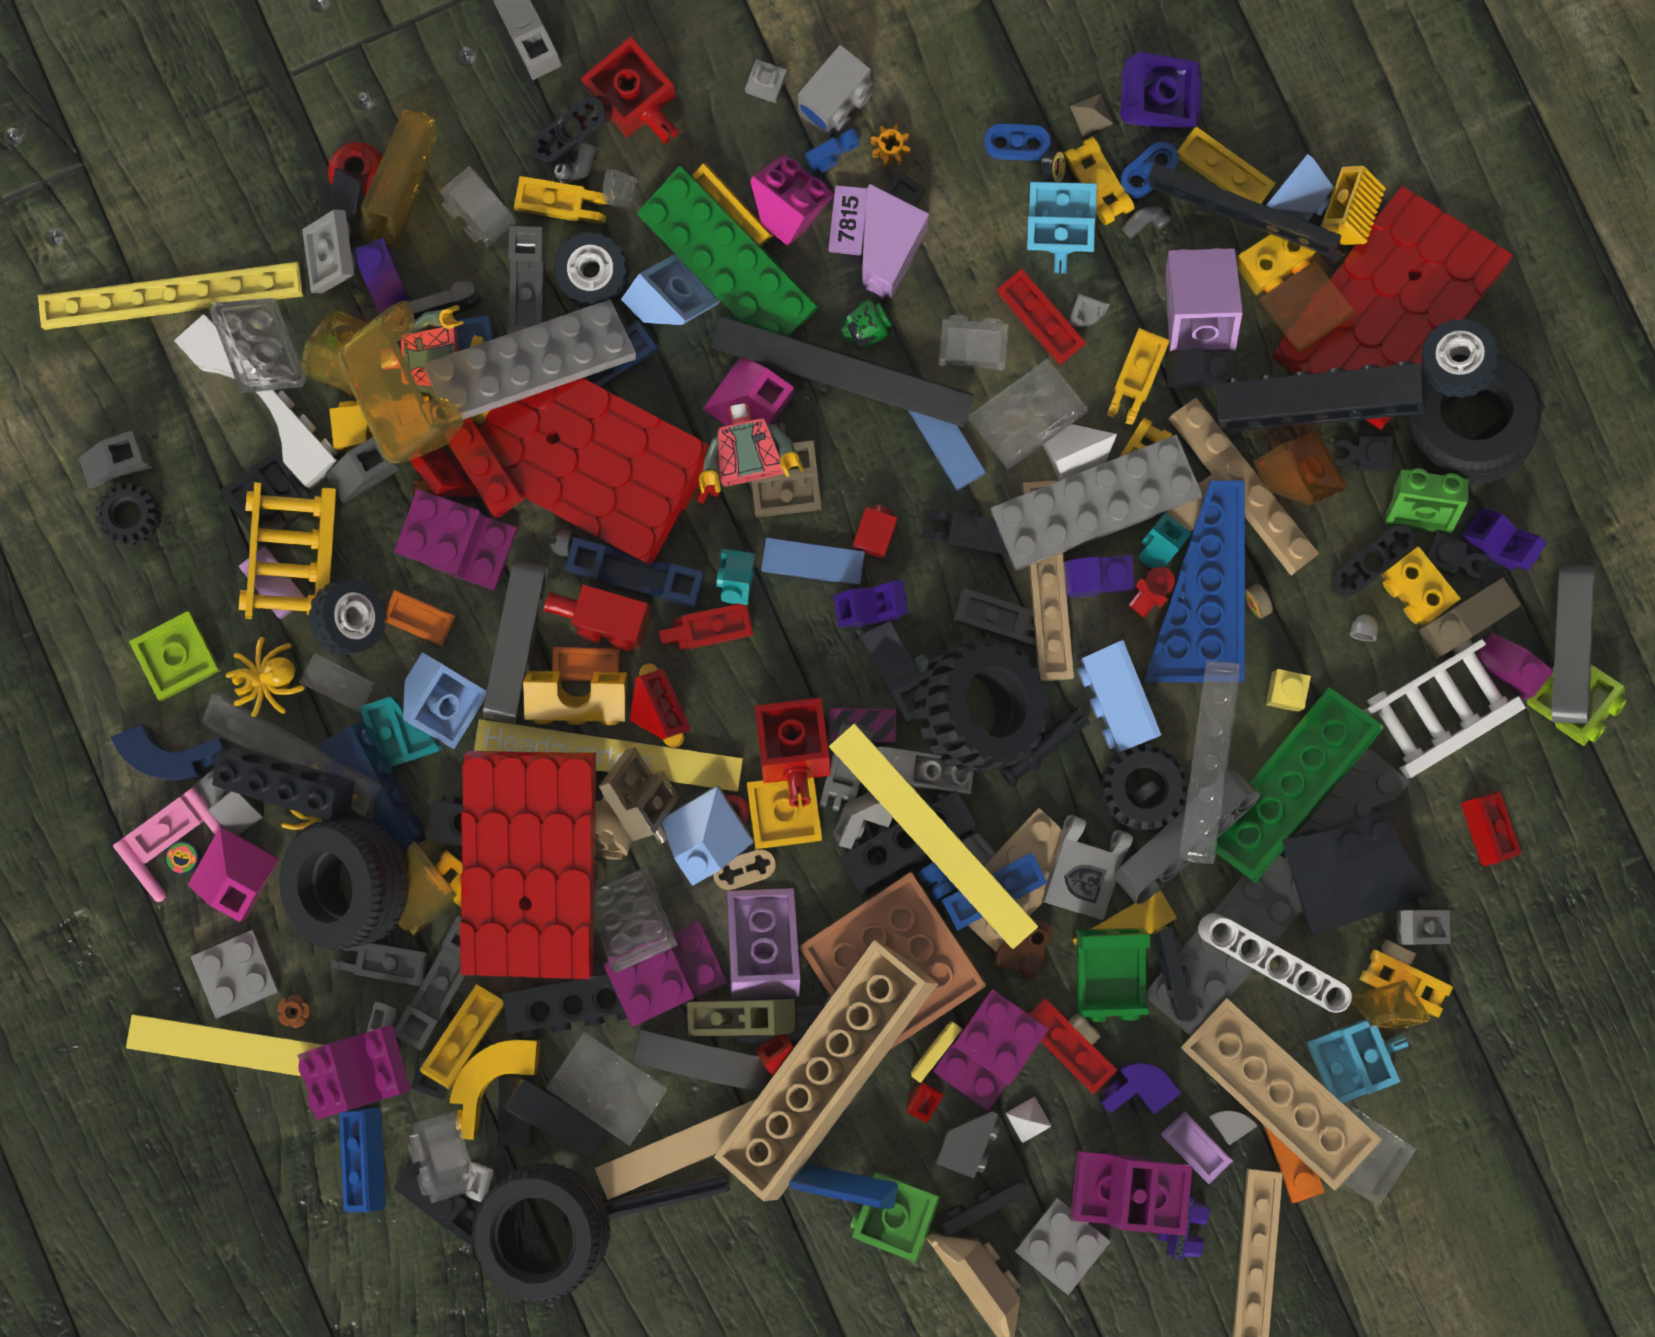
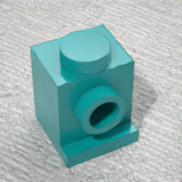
M1165 512L1141 541L1146 547L1138 558L1152 569L1165 567L1185 543L1191 532Z
M722 548L721 567L718 570L716 587H722L721 601L731 604L748 605L754 576L755 553Z

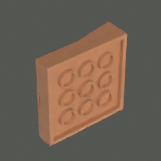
M914 870L799 946L831 997L874 940L879 941L913 962L938 983L890 1049L988 984L969 953L944 919L928 891L916 876Z

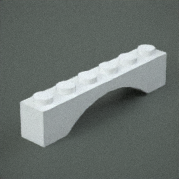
M203 314L174 341L203 371L218 373L236 379L252 388L262 398L278 426L282 442L283 462L312 491L327 478L326 474L338 463L335 456L339 452L326 438L321 442L313 434L317 429L304 414L298 417L291 410L295 405L294 402L283 390L276 393L269 384L274 380L261 366L256 370L248 362L252 356L239 342L233 345L226 338L230 332L219 319L216 318L212 322Z

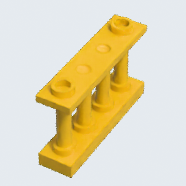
M254 482V491H247L246 511H252L247 590H240L239 610H245V619H252L253 608L307 611V615H309V610H311L310 603L316 597L317 591L325 588V585L330 583L336 489L322 488L321 497L315 496L314 499L260 495L261 483ZM259 508L312 512L313 516H320L319 529H312V532L258 528ZM257 541L311 545V549H317V562H310V565L256 561ZM255 575L309 578V582H315V594L308 595V598L254 594Z

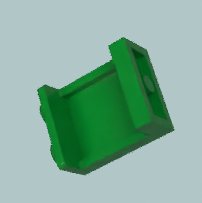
M1144 928L1076 930L1077 1010L1082 1017H1086V1020L1102 1022L1107 1020V1016H1120L1122 1020L1132 1021L1139 1020L1140 1015L1150 1014V1007L1146 1004V948H1150V934Z

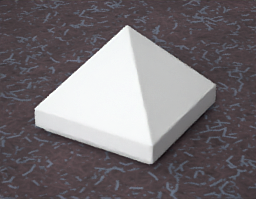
M1035 1096L1005 1113L1022 1143L1051 1127Z
M471 1162L464 1195L481 1202L486 1193L497 1184L494 1170L477 1162Z

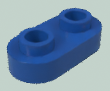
M996 124L986 132L984 147L986 152L995 159L1037 161L1042 159L1049 150L1050 136L1043 127L1038 125ZM997 139H1003L1006 142V146L998 148L994 142ZM1034 140L1038 142L1039 147L1037 149H1030L1027 143Z
M1168 142L1154 143L1124 169L1120 184L1129 197L1142 198L1153 190L1149 186V173L1153 164L1156 163L1155 159L1157 157L1166 159L1167 164L1164 167L1172 170L1176 169L1179 154L1172 144ZM1139 178L1142 181V186L1134 187L1131 184V179Z

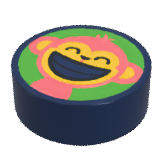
M187 841L173 843L165 853L166 866L171 872L179 875H187L194 872L201 861V854L197 846Z

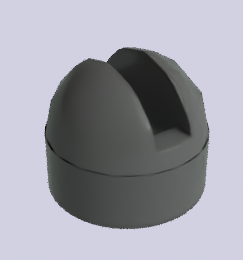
M559 530L551 536V538L556 539V543L550 544V547L556 555L568 557L573 538H576V533L570 530Z

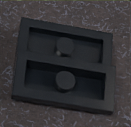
M277 451L251 466L247 474L221 489V495L250 534L252 511H246L247 491H254V482L261 483L260 495L312 499L294 473L283 462V458ZM259 508L258 528L284 530L306 512ZM257 541V544H258L259 546L262 545L263 543H265V542H258V541Z

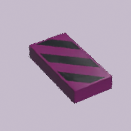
M829 708V742L837 740L842 720L875 729L872 743H896V709Z

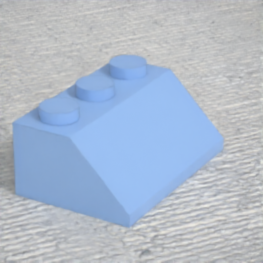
M1123 640L1080 660L1082 667L1077 668L1083 686H1090L1094 698L1090 699V704L1096 718L1101 716L1107 729L1103 730L1102 733L1109 749L1115 748L1116 753L1119 754L1131 747L1142 745L1161 736Z

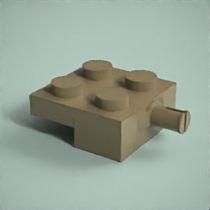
M779 423L780 429L786 434V424ZM814 440L793 443L795 451L804 467L802 472L798 466H793L788 470L789 477L781 474L751 481L756 518L822 510Z
M636 747L625 750L598 787L632 841L654 835L657 843L662 844L668 840L662 822L678 801L679 796L663 771L651 773Z

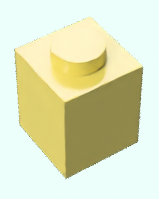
M1281 669L1273 671L1265 705L1295 712L1303 710L1311 676Z

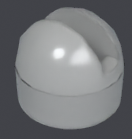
M1360 615L1353 621L1350 631L1352 638L1366 642L1377 640L1378 623L1374 617Z

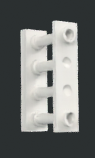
M1468 639L1452 649L1455 655L1389 695L1382 691L1367 700L1370 706L1363 711L1368 715L1378 711L1405 755L1403 757L1405 764L1400 766L1398 770L1406 779L1414 777L1526 708L1519 697L1510 700L1506 696L1502 697L1474 653L1486 645L1483 639L1475 643ZM1462 659L1490 702L1488 707L1491 711L1481 718L1478 713L1474 714L1446 671L1447 668ZM1432 677H1435L1462 720L1460 725L1463 729L1451 735L1449 730L1445 732L1417 687ZM1404 694L1407 695L1434 738L1431 740L1434 746L1425 752L1421 748L1417 749L1389 705V703Z

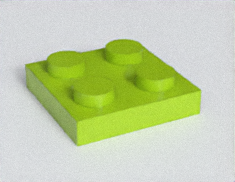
M190 611L129 641L159 701H163L221 671Z

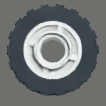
M584 232L582 235L576 234L572 236L571 240L562 244L563 247L561 250H558L556 254L557 260L554 262V275L560 289L569 300H572L579 306L589 307L609 299L614 302L615 298L623 293V288L628 282L627 274L629 273V267L623 251L613 239L607 238L598 232L596 234ZM589 263H597L600 265L599 273L592 278L585 277L583 275L585 266Z
M1452 319L1445 324H1439L1434 331L1432 330L1428 334V339L1423 344L1422 370L1423 374L1426 375L1428 384H1431L1437 392L1444 393L1445 396H1458V398H1464L1467 395L1473 396L1478 391L1486 389L1488 383L1492 382L1495 378V371L1498 369L1499 351L1495 336L1492 337L1491 331L1487 327L1481 326V323L1477 321L1472 322L1469 319ZM1461 354L1467 356L1468 359L1463 362H1456L1452 357Z
M348 579L325 585V588L317 591L316 597L310 603L311 610H309L308 616H310V629L313 630L315 640L321 643L320 646L330 650L331 653L347 655L366 651L365 649H371L377 641H380L381 634L386 627V612L384 611L383 600L378 596L379 593L372 589L368 583H362L357 579ZM346 612L349 615V622L346 619Z

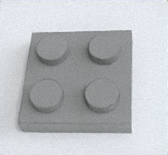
M332 210L302 229L311 293H324L354 275L355 260L351 254L349 241L350 226L346 219L345 210Z
M256 930L248 931L190 956L215 1019L281 992Z
M1056 1197L1014 1251L1069 1295L1111 1241L1088 1222L1071 1220V1208Z

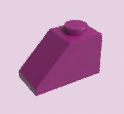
M1493 632L1484 641L1486 645L1475 652L1485 670L1522 700L1534 697L1554 672V670L1527 649Z

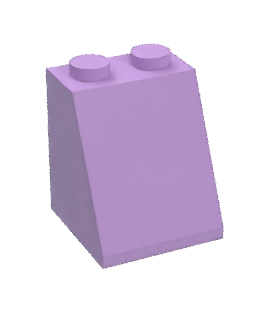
M869 184L866 190L862 285L866 286L865 290L870 295L879 299H883L885 296L892 300L928 231L929 214Z
M1213 248L1168 251L1166 293L1168 339L1170 340L1169 354L1203 347L1204 352L1233 351L1235 353L1243 313L1235 249Z

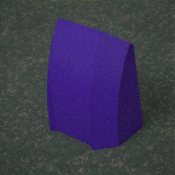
M1138 52L1127 59L1121 73L1122 93L1121 111L1119 113L1125 123L1153 127H1198L1202 111V76L1198 62L1145 52Z

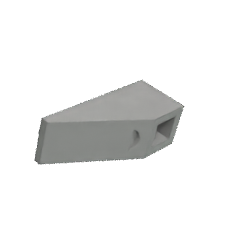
M493 0L532 80L561 67L558 54L530 0Z

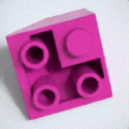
M785 154L755 174L750 181L762 226L787 246L806 231L835 195L821 180L814 178L796 160L789 158Z
M740 357L703 407V411L723 425L729 426L732 425L729 408L738 404H748L752 420L764 418L768 425H773L794 397V387L766 367Z
M221 826L188 886L211 907L241 922L249 916L280 858Z

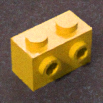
M1270 234L1238 255L1236 259L1237 269L1255 295L1264 290L1269 294L1284 284L1282 278L1291 272L1294 276H1297L1312 265L1309 260H1311L1315 251Z
M1419 546L1381 574L1385 580L1383 581V586L1387 592L1394 598L1398 596L1406 606L1404 612L1414 624L1419 622L1422 627L1431 623L1461 599Z

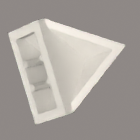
M1068 424L1041 436L1040 441L1060 481L1106 463L1117 434Z

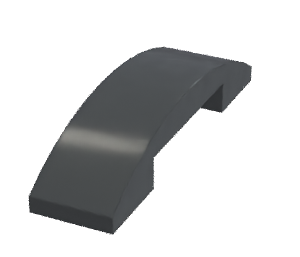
M509 226L508 259L510 260V288L507 335L543 323V227Z
M460 915L457 916L443 941V947L426 975L423 985L420 986L411 1004H408L394 1029L397 1038L420 1051L424 1049L466 977V975H461Z
M640 1029L633 1063L760 1092L765 1089L769 1071L758 1055L692 1042Z

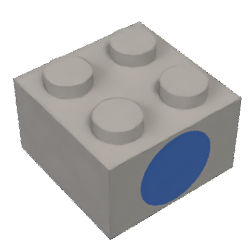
M839 45L798 93L799 115L827 138H830L835 131L838 134L841 133L850 122L851 118L849 115L856 107L861 109L871 97L872 93L869 92L872 84L871 69L843 46Z

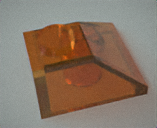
M1317 431L1283 443L1253 461L1258 470L1259 478L1265 483L1270 492L1308 506L1348 489Z

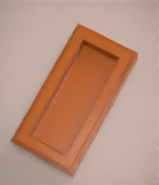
M394 590L385 610L386 623L444 647L457 618L455 615L397 590Z
M553 647L552 671H561V681L591 682L594 672H620L621 650L612 648Z

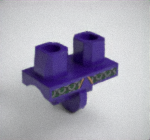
M1189 1197L1186 1236L1173 1234L1169 1236V1234L1158 1233L1157 1240L1168 1241L1166 1254L1172 1256L1173 1259L1184 1260V1256L1201 1257L1204 1239L1188 1235L1190 1222L1207 1224L1210 1207L1194 1201L1195 1199Z

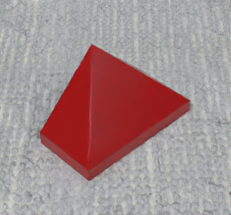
M664 668L636 678L630 716L631 722L663 740L691 730Z

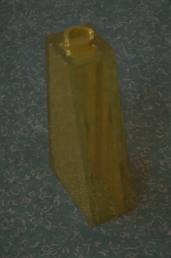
M403 110L361 205L367 240L374 242L383 238L389 247L397 250L437 138L435 119L423 112Z

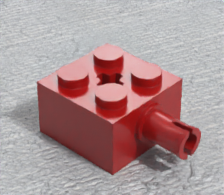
M631 36L581 78L584 90L589 96L601 95L609 100L612 106V117L610 120L626 138L644 124H647L655 132L664 145L671 142L670 135L674 139L679 134L680 130L661 111L676 98L674 85ZM628 85V87H634V89L631 91H624L623 87Z
M583 584L578 600L550 591L544 606V612L572 619L571 624L578 630L577 634L581 635L582 638L600 643L601 637L609 639V643L613 644V647L632 652L633 647L642 648L653 612L648 603Z
M822 698L755 705L763 783L787 781L789 805L799 807L798 794L801 795L802 807L809 805L811 798L807 778L831 776Z

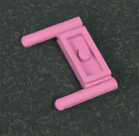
M195 786L113 845L114 849L156 902L163 901L166 898V892L144 864L203 821H205L215 835L221 826L224 827L209 812L210 805Z

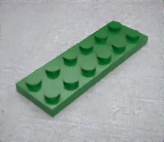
M679 166L636 213L739 320L792 336L819 308V305L684 166Z
M1328 687L1250 781L1260 792V797L1256 804L1207 848L1256 884L1284 850L1282 839L1296 835L1381 733L1384 729L1382 724Z

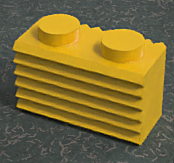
M1365 166L1342 167L1321 227L1342 235L1340 240L1342 245L1365 244L1367 242L1366 238L1370 236L1369 234L1372 230L1370 226L1374 224L1375 214L1378 213L1377 208L1380 207L1381 197L1384 195L1383 191L1386 190L1385 186Z

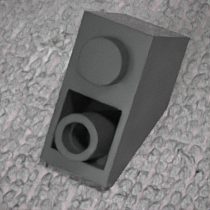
M133 430L102 440L79 457L89 489L153 468L143 437Z
M375 435L347 452L326 474V477L333 489H336V494L344 504L400 469L384 442Z
M990 1109L947 1128L935 1163L971 1178H975L977 1171L983 1173L990 1155L984 1152L989 1139L995 1141L1002 1123L996 1120L998 1117L997 1111Z

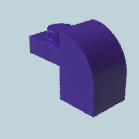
M1485 508L1479 509L1462 533L1480 552L1501 566L1513 571L1516 567L1529 570L1547 545V542L1541 536L1519 530L1503 514Z
M1132 555L1105 558L1096 556L1064 562L1067 599L1098 596L1099 593L1131 591L1135 589Z
M903 580L891 581L873 588L850 589L833 595L838 628L884 623L901 619L900 616L908 614V598Z
M1131 1062L1118 1068L1126 1080L1120 1083L1117 1079L1102 1090L1105 1096L1099 1101L1109 1113H1112L1137 1093L1150 1112L1156 1114L1178 1097L1181 1092L1161 1069L1145 1062Z

